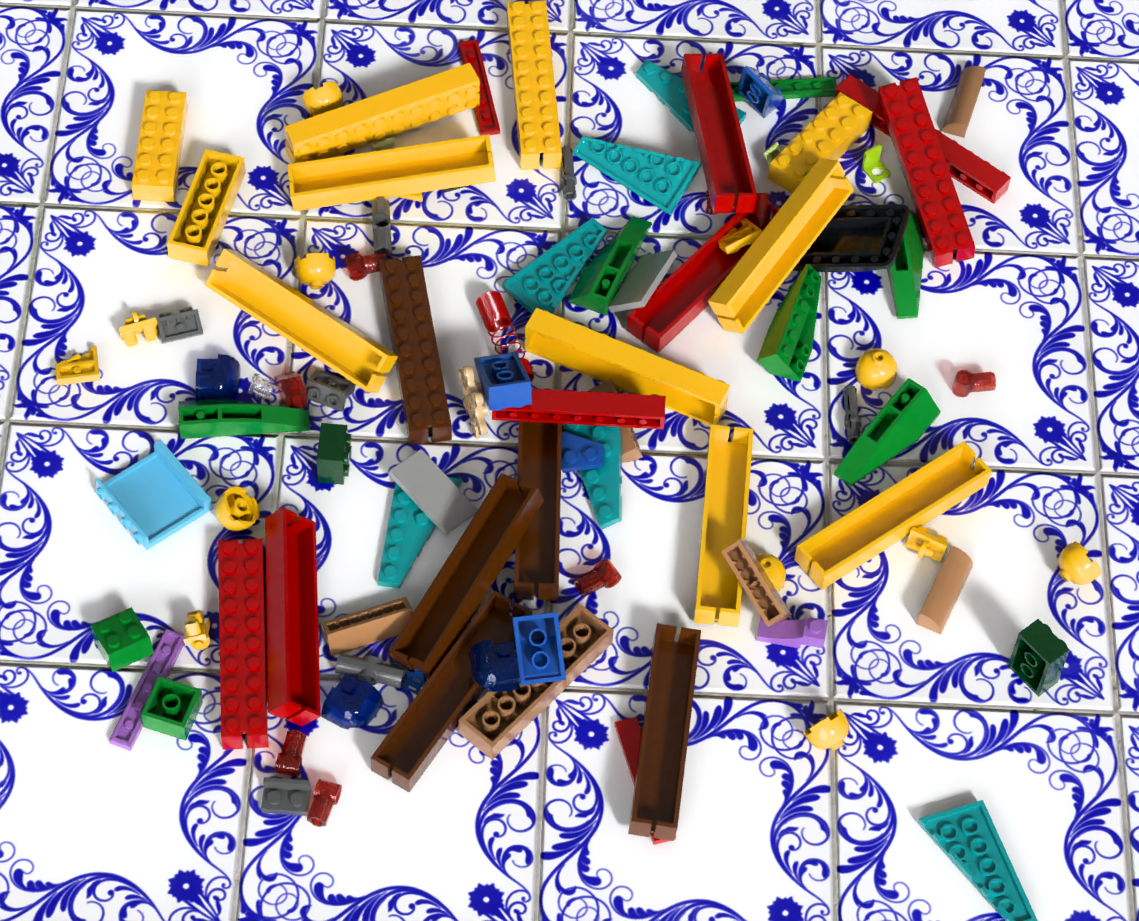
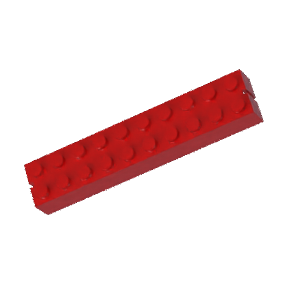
M684 54L681 75L700 158L703 163L702 167L713 214L731 213L732 210H735V213H753L757 192L723 54H705L702 71H699L702 54Z
M917 77L900 81L898 86L896 82L879 86L878 101L934 267L953 264V250L955 249L956 262L974 258L975 244Z
M758 193L754 212L736 213L654 291L645 307L634 309L628 315L626 331L640 341L644 338V343L659 353L709 305L708 300L751 247V245H746L736 253L727 254L720 249L717 241L727 235L732 228L738 230L742 227L741 221L745 218L763 231L780 210V207L777 205L773 207L772 219H770L773 203Z
M282 507L265 518L268 713L282 719L287 717V721L304 726L321 717L316 522L303 516L298 517V514Z
M263 538L243 539V543H238V540H218L222 749H243L242 734H247L248 749L269 748Z

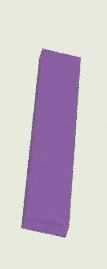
M165 629L154 654H152L109 739L110 744L129 751L132 750L143 728L141 713L158 676L168 678L185 644L183 640L184 634Z

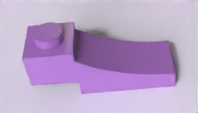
M760 617L756 641L799 649L801 644L823 648L828 620L806 617V619L782 620L775 625L767 627Z

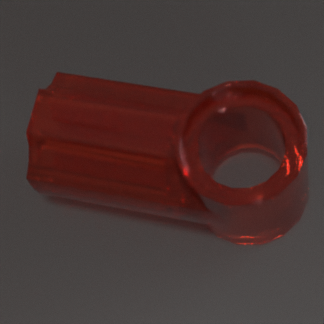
M384 252L365 256L359 253H352L346 256L344 262L350 279L358 281L365 278L367 274L379 272V260L387 259Z
M961 370L955 376L952 392L958 397H967L971 392L995 390V374L992 372L971 373L967 370Z
M604 559L597 563L593 570L574 579V584L579 594L585 597L602 587L611 588L615 586L622 577L609 559Z
M299 730L287 731L282 753H279L277 757L275 773L299 777L302 767V754L307 739L306 734Z
M323 779L317 781L313 795L314 800L307 815L308 822L317 827L326 826L333 806L339 801L342 785Z

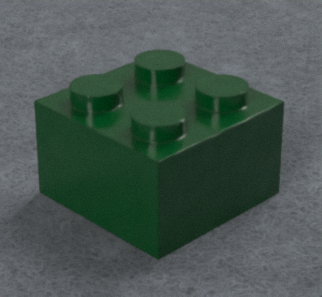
M321 423L317 453L318 483L344 485L345 476L349 477L352 434H348V425Z

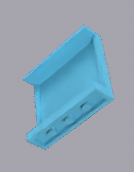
M161 440L154 444L155 452L106 482L102 483L99 478L96 479L97 489H95L97 496L100 500H105L108 503L111 513L119 516L122 526L126 530L129 529L133 533L132 536L138 545L142 544L146 550L212 510L209 495Z

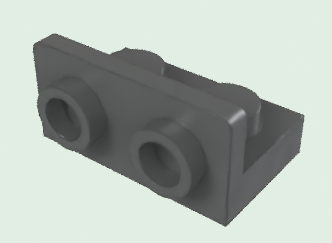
M192 307L180 310V313L172 315L171 312L160 314V318H156L162 344L203 335L198 309L192 310Z
M317 369L307 379L304 397L342 412L346 399L354 392L356 384Z
M278 776L264 778L262 813L308 816L311 793L310 781L303 778L283 779Z

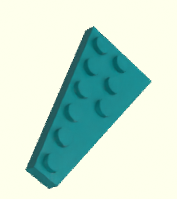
M646 60L636 71V78L650 92H654L659 97V101L663 105L666 104L670 108V112L689 131L694 132L683 79ZM736 108L741 124L746 118V112Z
M582 136L572 154L669 215L673 213L703 165L702 162L668 156L662 153L627 147Z
M592 217L504 281L502 288L531 314H533L536 308L547 310L553 314L606 236L607 229Z
M562 424L565 432L604 446V468L581 470L580 474L602 530L622 521V435L620 434V427Z
M448 477L459 489L462 479ZM397 483L395 484L378 577V586L400 588L412 569L417 556L419 557L424 544L429 540L436 528V525Z
M983 800L919 818L918 823L1005 921H1038Z

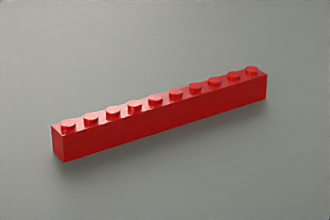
M849 75L836 87L834 98L841 92L872 111L870 125L891 138L878 101V91ZM935 129L951 177L995 204L1008 190L1011 177L992 166L988 161L981 159L972 151L967 150L955 140L942 134L941 131Z

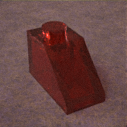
M292 371L274 376L285 407L296 409L307 407V392L298 373Z

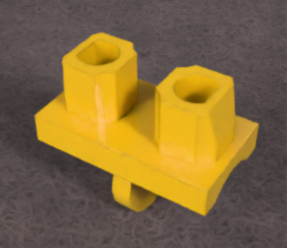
M135 310L131 311L132 317L124 319L126 325L119 327L120 339L123 338L127 347L138 344L137 334L144 333L146 342L157 339L158 323L156 317L146 320L145 314L137 316Z
M919 526L918 528L912 527L905 546L919 552L917 557L920 559L925 555L941 563L949 543L946 537L930 535L927 528Z
M200 610L188 612V621L184 625L186 629L183 639L185 646L191 644L197 650H204L210 643L208 633L211 623L209 617L203 619Z

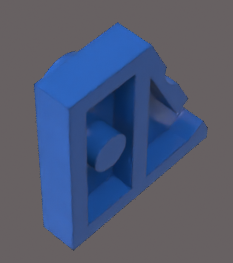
M565 431L562 432L561 470L563 473L604 468L605 448L602 444Z

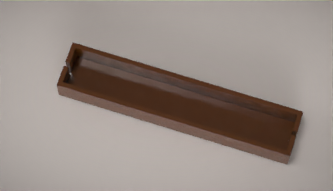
M421 255L402 257V261H398V258L379 260L380 280L393 353L398 356L395 361L409 445L428 443V428L432 427V443L452 440V425Z
M519 421L517 479L519 483L524 481L537 486L544 502L515 547L513 599L533 600L534 596H538V600L558 601L562 424Z
M500 474L389 650V654L395 663L412 672L418 670L426 678L431 677L463 633L543 504L544 499L537 486L524 481L519 483L516 478Z
M494 590L371 756V771L386 780H389L391 777L393 784L410 793L458 727L459 719L474 705L514 650L515 641L512 618L532 615V611L515 602L511 616V599Z
M657 623L653 639L628 834L649 837V834L652 833L654 834L653 838L674 841L678 828L701 630L681 627L678 642H674L677 626Z

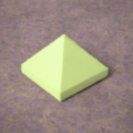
M387 138L373 143L371 148L376 151L391 149L395 139Z
M775 142L763 152L768 165L782 151L778 142Z

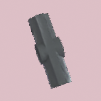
M377 197L371 202L374 254L379 255V257H387V255L392 253L389 200L384 197Z
M340 653L336 661L335 673L358 678L360 682L366 685L380 683L401 688L406 668L383 663L381 659L375 656L360 658Z

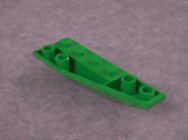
M911 211L895 262L891 267L887 268L897 319L918 318L924 244L918 216Z
M633 216L586 266L568 302L607 316L609 312L608 306L621 288L651 228L652 222Z
M806 264L784 297L767 331L757 361L768 373L797 382L802 380L812 352L821 276L810 264Z
M908 378L861 434L835 470L834 475L852 486L917 442L941 413L927 389Z
M222 398L179 401L178 405L181 439L310 431L309 410Z

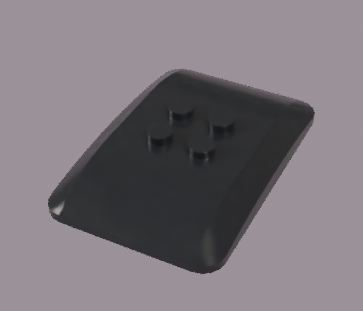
M902 204L842 205L793 268V271H802L806 264H810L817 272H860L891 267L895 262L910 216L908 206Z

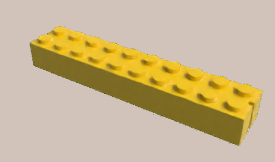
M546 0L529 1L528 4H525V1L507 2V27L521 170L539 169L540 153H543V169L561 168L562 150Z
M467 63L284 126L286 153L292 164L326 159L364 147L376 141H381L384 138L401 134L404 131L418 128L424 124L436 122L439 119L455 115L467 109H473L477 104L478 106L480 105V79L471 64Z
M489 134L287 164L290 198L294 211L374 200L377 197L387 198L496 181Z
M820 158L708 300L714 313L718 315L717 318L725 331L740 334L746 331L854 191L848 178L844 177L845 172L839 161Z
M223 249L215 265L228 269L227 271L213 269L205 283L207 287L366 392H379L387 378L384 373L390 372L398 358L396 354L238 251Z
M536 308L525 326L524 351L604 383L612 379L619 389L628 393L666 396V408L710 426L718 425L726 411L730 385L722 380H716L702 372H696L682 364H676L664 357L656 356L644 349L636 348L624 341H619L604 333L591 330L587 326H581L567 318L551 314L547 310Z
M710 426L694 623L713 625L714 621H718V625L738 627L742 585L721 551L739 539L746 540L754 429L734 427L732 442H728L730 426Z
M963 441L797 545L794 560L806 573L810 571L809 577L823 590L908 536L912 527L924 526L988 485L992 470L980 457L975 461L977 454Z

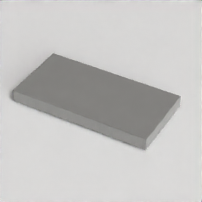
M675 250L642 255L609 304L608 308L611 313L645 307L676 259L677 253Z
M422 449L392 468L388 473L445 536L471 519L478 511L471 501Z

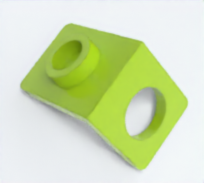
M881 144L865 151L861 168L874 183H878L891 175L888 169L879 161L882 150ZM880 169L883 174L875 176L872 174V170Z

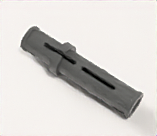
M564 146L561 148V185L564 190V199L572 201L577 197L575 188L577 178L574 175L573 149L569 146Z
M847 385L843 388L846 413L844 426L847 428V441L849 444H855L860 437L861 419L858 415L857 388L853 385Z

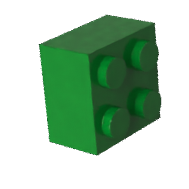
M132 607L90 625L95 644L112 672L154 654L150 636Z
M158 676L141 713L143 727L186 741L203 703L201 689Z

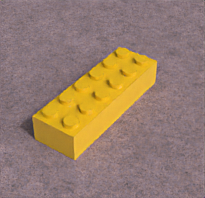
M146 90L132 179L134 200L175 202L188 110L186 92Z
M840 92L770 162L768 179L792 194L820 158L837 161L870 128L873 112Z
M205 149L167 241L169 258L209 266L246 174L244 157Z

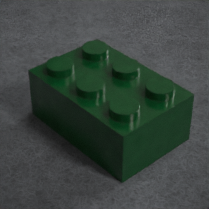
M1037 619L1019 632L1008 667L1039 697L1058 683L1070 649L1063 640L1052 633L1047 624H1043Z

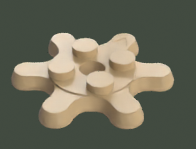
M463 366V369L458 370L463 388V405L465 412L469 414L473 434L477 439L488 433V427L484 416H488V412L483 402L481 385L479 382L475 383L472 367Z

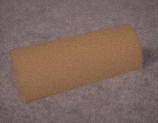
M970 66L961 72L941 132L962 138L965 137L984 80L985 67Z
M612 379L589 390L603 393H620L619 388ZM620 427V434L622 435V462H631L642 458L643 455L634 429Z
M739 539L721 551L767 627L775 625L792 615L746 540Z
M951 546L917 620V625L938 634H942L973 568L971 558L961 549Z
M406 597L322 622L321 627L330 655L334 656L398 636L413 614V610Z

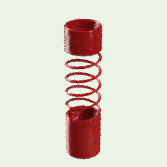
M489 291L478 297L476 305L488 334L491 336V342L495 345L496 353L504 354L501 353L504 348L511 344H519L520 347L514 352L523 353V356L519 359L532 382L535 375L529 361L524 358L525 352L520 350L522 344L516 342L518 335L513 333L515 327L510 325L511 317L500 292ZM509 326L513 328L507 335L494 336L496 332H500ZM509 335L516 336L513 342L506 345H498V342ZM493 338H500L496 344L493 341ZM496 346H500L503 348L500 350V352H498Z

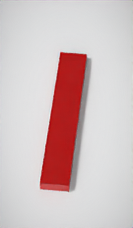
M478 40L458 42L463 65L470 63L480 79V105L478 106L477 104L474 108L480 136L500 134V127Z
M637 717L617 721L614 725L634 785L641 739V729ZM650 833L653 845L669 841L653 838L654 834Z

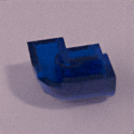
M218 354V359H197L196 400L228 399L238 392L241 372L239 362L234 357L224 354Z
M491 639L481 641L470 648L468 655L474 682L488 689V692L520 689L519 668L514 641L492 643Z
M345 674L336 688L332 687L322 707L321 717L347 730L363 725L367 726L383 706L384 700L379 691L365 680L361 683Z

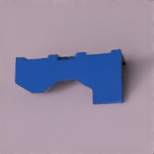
M390 663V665L402 667L400 664ZM406 670L405 674L409 675L410 678H404L403 688L417 695L425 683V675L418 670H415V672ZM413 678L421 681V683L414 681ZM409 686L414 687V688H416V691L413 690V689H411V688H408V687H409Z

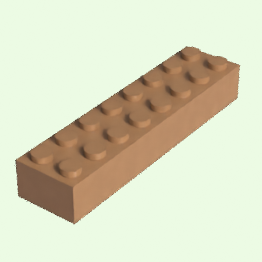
M579 604L559 623L566 680L521 686L517 663L459 719L458 733L491 760L612 644L614 630L583 605Z

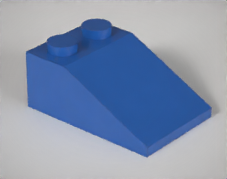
M749 66L743 68L737 92L765 118L781 104L783 99L782 92L768 81L764 73Z
M516 352L474 358L484 399L489 410L500 411L504 408H521L532 404L531 380Z
M558 612L513 617L512 625L521 686L566 680Z

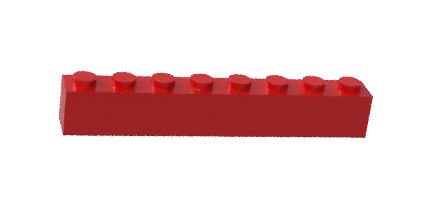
M549 388L531 389L532 404L521 408L510 407L500 411L492 410V420L664 429L666 396L552 390Z

